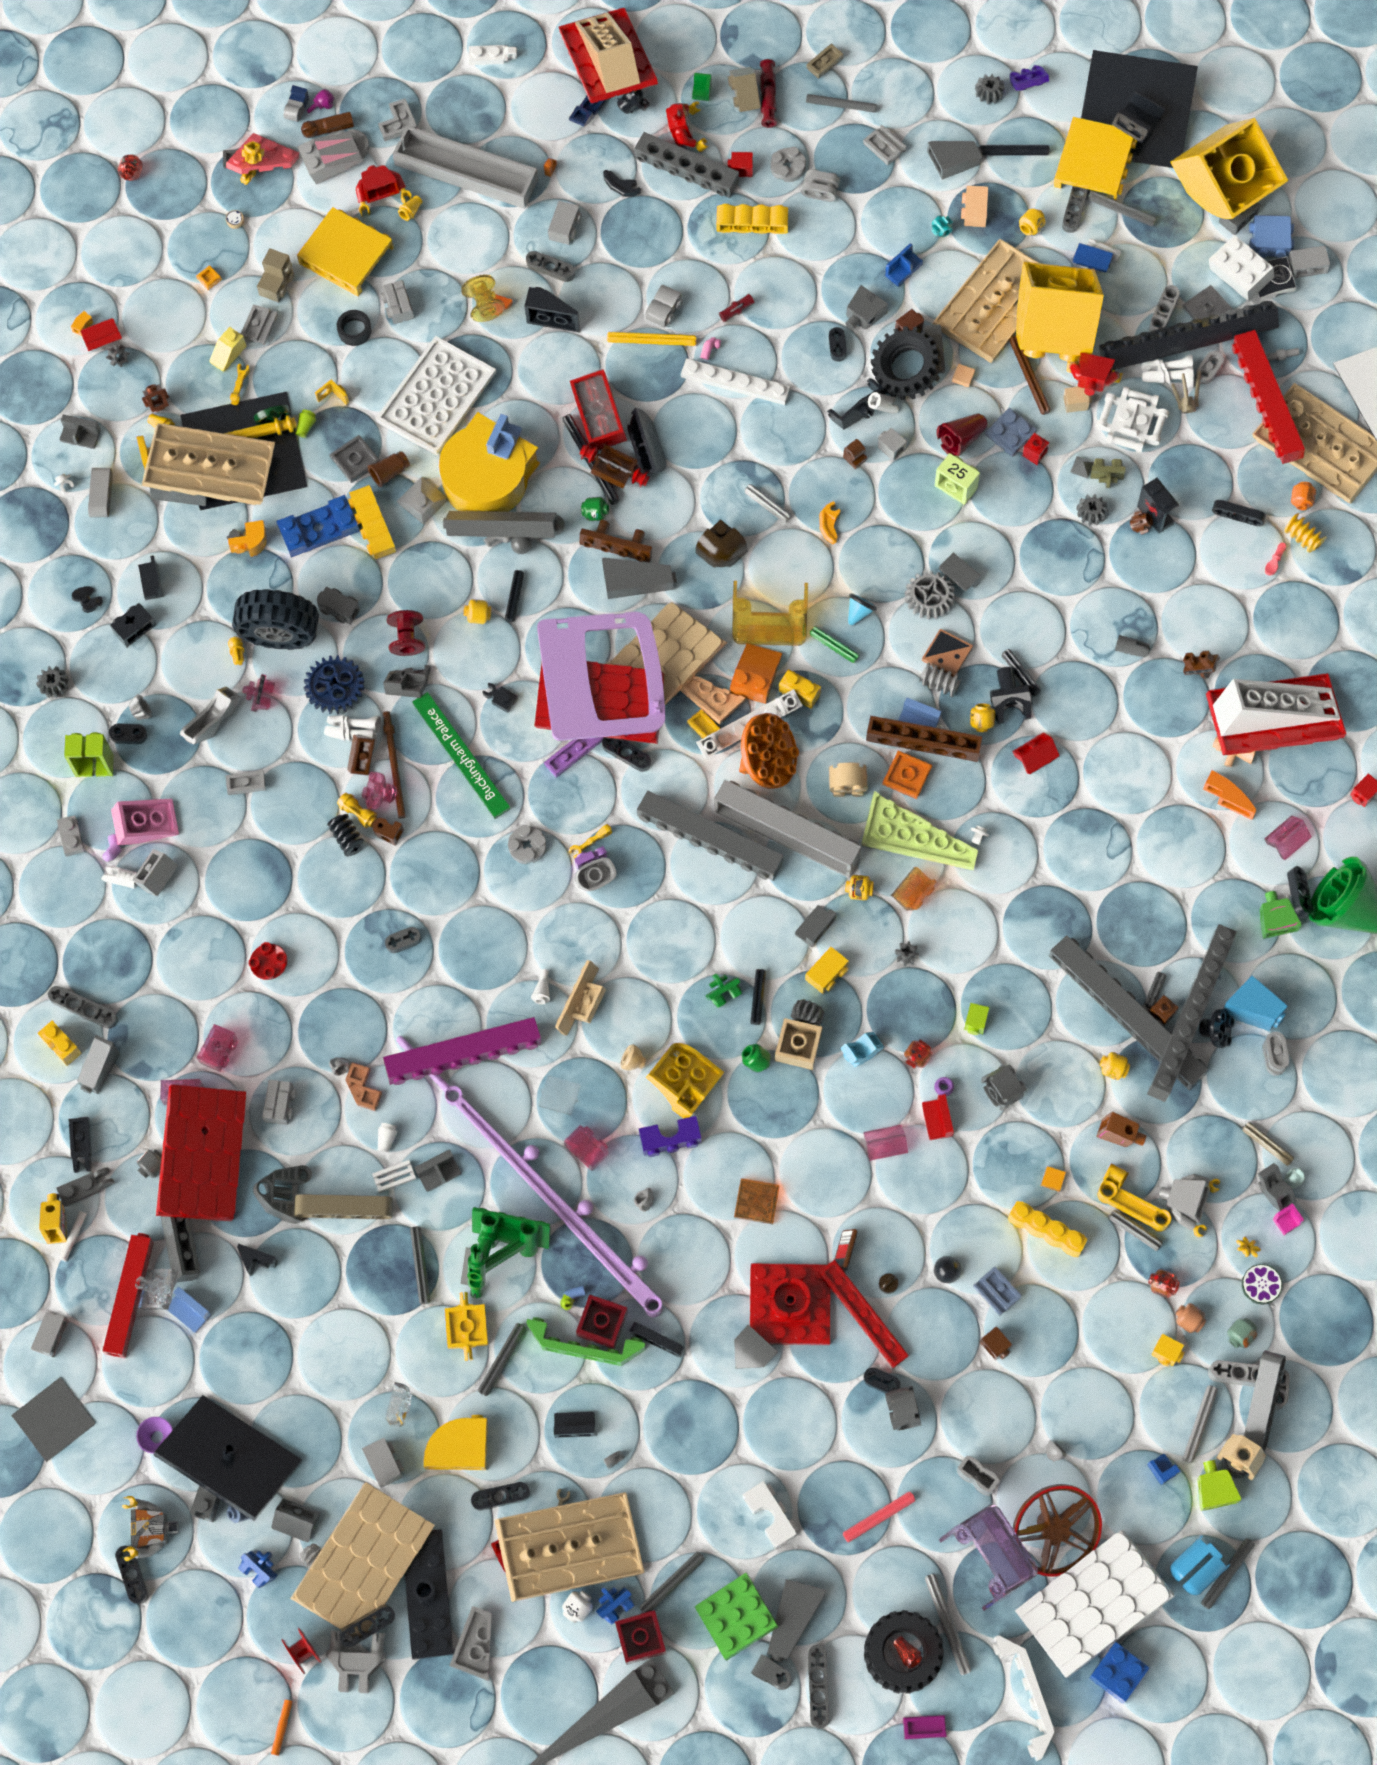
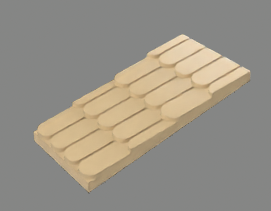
M999 239L937 316L932 325L940 324L942 333L955 339L964 347L969 348L972 352L992 363L1005 348L1010 338L1016 333L1017 307L1023 262H1038Z
M1294 383L1283 398L1286 404L1291 400H1299L1304 405L1303 415L1298 419H1293L1305 451L1304 458L1289 463L1303 471L1308 477L1325 486L1330 492L1351 504L1377 471V441L1372 434ZM1262 422L1253 432V438L1275 453V445L1269 440L1268 428H1264Z
M157 423L141 486L169 492L172 490L190 495H202L225 501L233 500L251 505H260L263 502L275 442Z
M673 602L667 604L651 621L661 671L665 674L663 687L665 705L727 644L726 641ZM636 635L607 664L645 669L638 636Z
M365 1482L290 1599L337 1628H344L370 1611L386 1604L435 1525ZM366 1620L362 1623L361 1629L368 1631L373 1623ZM357 1626L354 1627V1629L356 1630V1632H354V1633H352V1634H350L349 1632H346V1633L349 1634L350 1636L354 1635L355 1633H357L358 1636H361V1635H362V1634L359 1632Z
M626 1492L494 1520L512 1602L645 1573Z

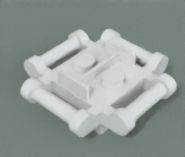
M1124 386L1120 398L1112 393L1106 394V402L1096 427L1109 432L1106 443L1118 444L1135 449L1136 452L1141 453L1144 443L1155 446L1159 445L1161 440L1160 434L1165 419L1169 416V411L1156 408L1159 399L1158 395L1154 394V396ZM1112 404L1117 405L1112 424H1109L1107 419ZM1153 416L1158 417L1153 435H1147Z

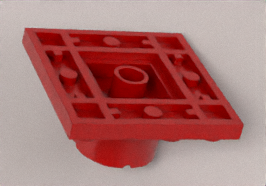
M751 1263L750 1327L770 1345L830 1346V1287L818 1273L827 1265ZM792 1299L794 1302L788 1303L787 1300Z

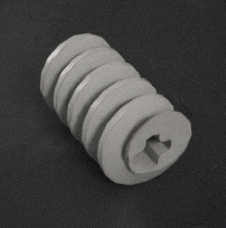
M929 662L926 664L919 682L922 680L923 686L929 683V688L931 689L936 686V691L938 692L943 688V694L945 695L950 691V697L955 696L961 683V679L958 680V674H955L952 678L951 671L946 675L944 674V668L937 672V665L930 669Z

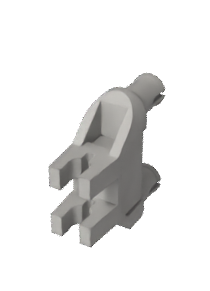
M331 1631L330 1650L326 1652V1657L339 1672L338 1691L348 1693L350 1675L359 1676L358 1692L369 1693L370 1676L386 1660L387 1655L383 1652L385 1633H379V1639L377 1633L372 1635L371 1652L350 1653L342 1650V1643L339 1640L340 1631Z

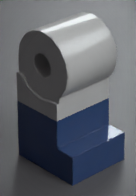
M292 85L291 94L284 108L283 116L285 119L299 122L308 104L309 94L306 88Z

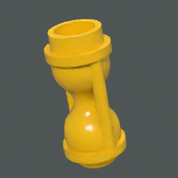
M346 792L337 802L342 811L355 814L364 828L372 827L374 820L377 819V813L370 809L362 808L353 794Z

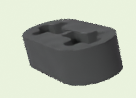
M409 927L393 933L385 939L386 949L390 953H398L414 947L421 940L420 932L415 927ZM410 933L416 935L415 940L409 938ZM392 940L398 942L397 947L393 948L391 945Z

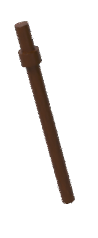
M390 711L383 712V731L387 739L398 818L402 819L406 815L394 741L395 728L391 721Z

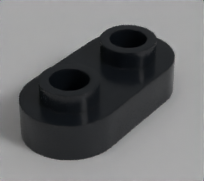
M117 723L109 729V736L117 744H142L147 739V731L140 724ZM117 730H121V733L115 734ZM135 731H140L138 735H134Z

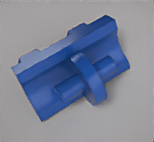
M251 1550L240 1557L242 1562L238 1569L245 1575L254 1570L257 1575L252 1582L258 1588L275 1580L278 1576L271 1569L274 1563L270 1561L273 1555L270 1551L263 1554L259 1550L255 1554Z
M603 1587L601 1591L604 1595L598 1599L603 1605L596 1612L602 1619L604 1618L612 1625L620 1618L614 1611L615 1608L621 1605L627 1612L634 1607L630 1597L632 1594L625 1587L619 1592L615 1587L609 1591Z

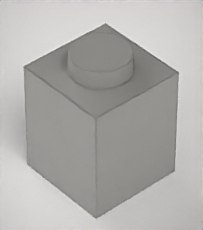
M890 428L887 432L883 431L879 435L878 448L892 461L897 459L906 450L907 441L894 429Z

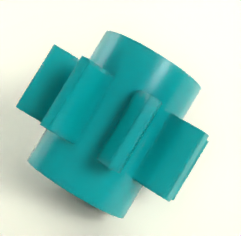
M939 215L932 221L931 227L933 229L931 231L936 237L939 235L944 238L952 232L953 221L949 216Z

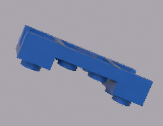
M345 495L329 500L328 505L294 517V515H290L276 521L291 558L360 532ZM318 524L323 526V529L320 531L314 530V527Z

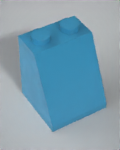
M1251 976L1226 1002L1223 1009L1230 1016H1233L1236 1021L1270 1031L1273 1027L1277 1028L1284 1021L1287 1015L1285 1011L1288 1006L1254 976Z

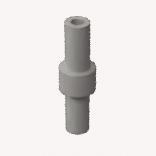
M1280 349L1274 353L1266 354L1268 361L1285 360L1286 357L1299 355V349Z

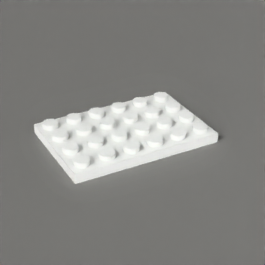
M435 336L378 414L376 422L437 456L494 377L496 369Z

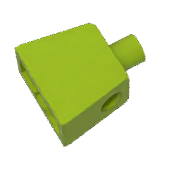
M1215 1460L1204 1462L1206 1474L1199 1475L1197 1478L1200 1511L1239 1503L1241 1497L1227 1469L1218 1471Z

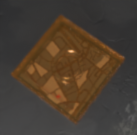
M741 1178L734 1218L773 1225L780 1185Z

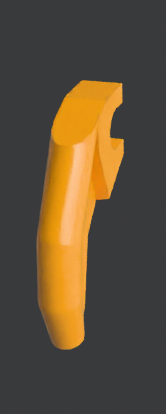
M834 501L827 504L819 514L820 530L824 538L831 544H835L838 539L834 524L841 512L840 509L836 511L831 510L835 507Z

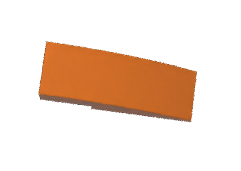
M1211 770L1203 790L1220 797L1217 804L1252 820L1256 813V808L1249 798L1230 780Z

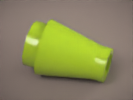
M305 409L299 413L297 431L295 433L297 436L306 438V435L316 421V414Z

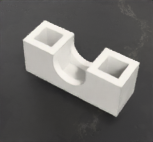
M763 1481L745 1492L743 1499L753 1514L761 1510H768L773 1514L775 1520L771 1526L765 1529V1533L774 1548L778 1549L797 1536L796 1530L798 1528L792 1519L788 1520L784 1513L787 1511L781 1501L776 1502L773 1497L775 1492L771 1485H766Z

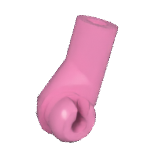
M711 337L703 345L700 358L709 360L711 350L713 348L719 349L721 340L716 339V337Z

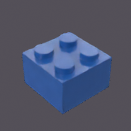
M1115 1642L1089 1678L1124 1704L1147 1673L1149 1667Z

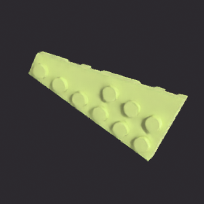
M874 791L862 846L974 871L978 853L977 849L959 839L951 837L942 829H937L930 822L907 809L904 810L896 805L895 802L885 799Z

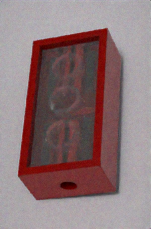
M604 369L570 380L590 447L593 449L597 446L599 451L603 449L605 444L611 447L627 441Z

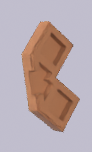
M352 1062L345 1081L357 1106L376 1112L382 1092L365 1087L371 1068Z

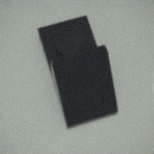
M238 1243V1251L250 1276L256 1262H258V1266L265 1269L276 1267L278 1260L275 1256Z

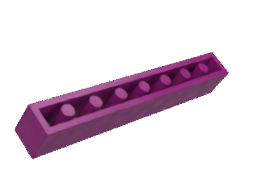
M535 1017L388 1055L383 1057L389 1084L401 1085L407 1080H420L430 1074L439 1075L445 1070H457L467 1064H479L482 1060H495L501 1055H514L524 1049L533 1050L541 1045V1037Z

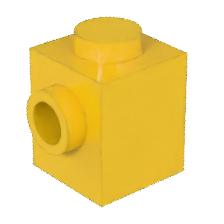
M1162 1334L1151 1355L1158 1358V1362L1162 1365L1174 1366L1176 1362L1180 1363L1185 1352L1182 1351L1184 1345Z

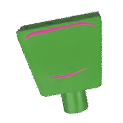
M1276 891L1265 893L1267 902L1263 903L1259 909L1263 939L1298 932L1301 922L1288 898L1278 900Z

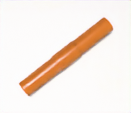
M284 1700L271 1751L272 1755L279 1756L293 1703L291 1700Z

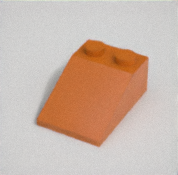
M747 643L735 669L730 684V693L766 704L782 653Z

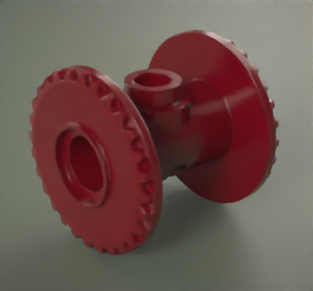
M399 610L388 615L386 619L387 624L397 628L398 640L389 644V651L397 656H413L422 653L426 646L422 640L415 639L414 626L423 622V615L415 610Z

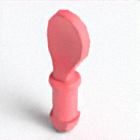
M1285 543L1278 545L1275 554L1272 556L1273 559L1265 567V574L1271 576L1277 572V561L1281 560V556L1287 548Z

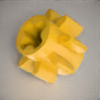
M254 141L244 144L242 157H245L246 162L256 164L262 161L264 149L261 148V144Z

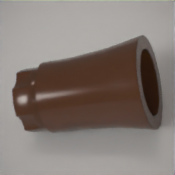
M399 451L385 459L368 465V471L377 486L381 488L396 475L405 471L410 466V462L405 453Z

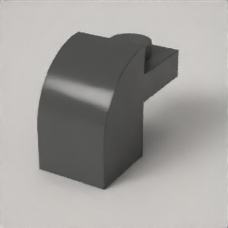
M1275 1163L1258 1173L1260 1189L1278 1211L1297 1202L1293 1189L1283 1181L1280 1169Z

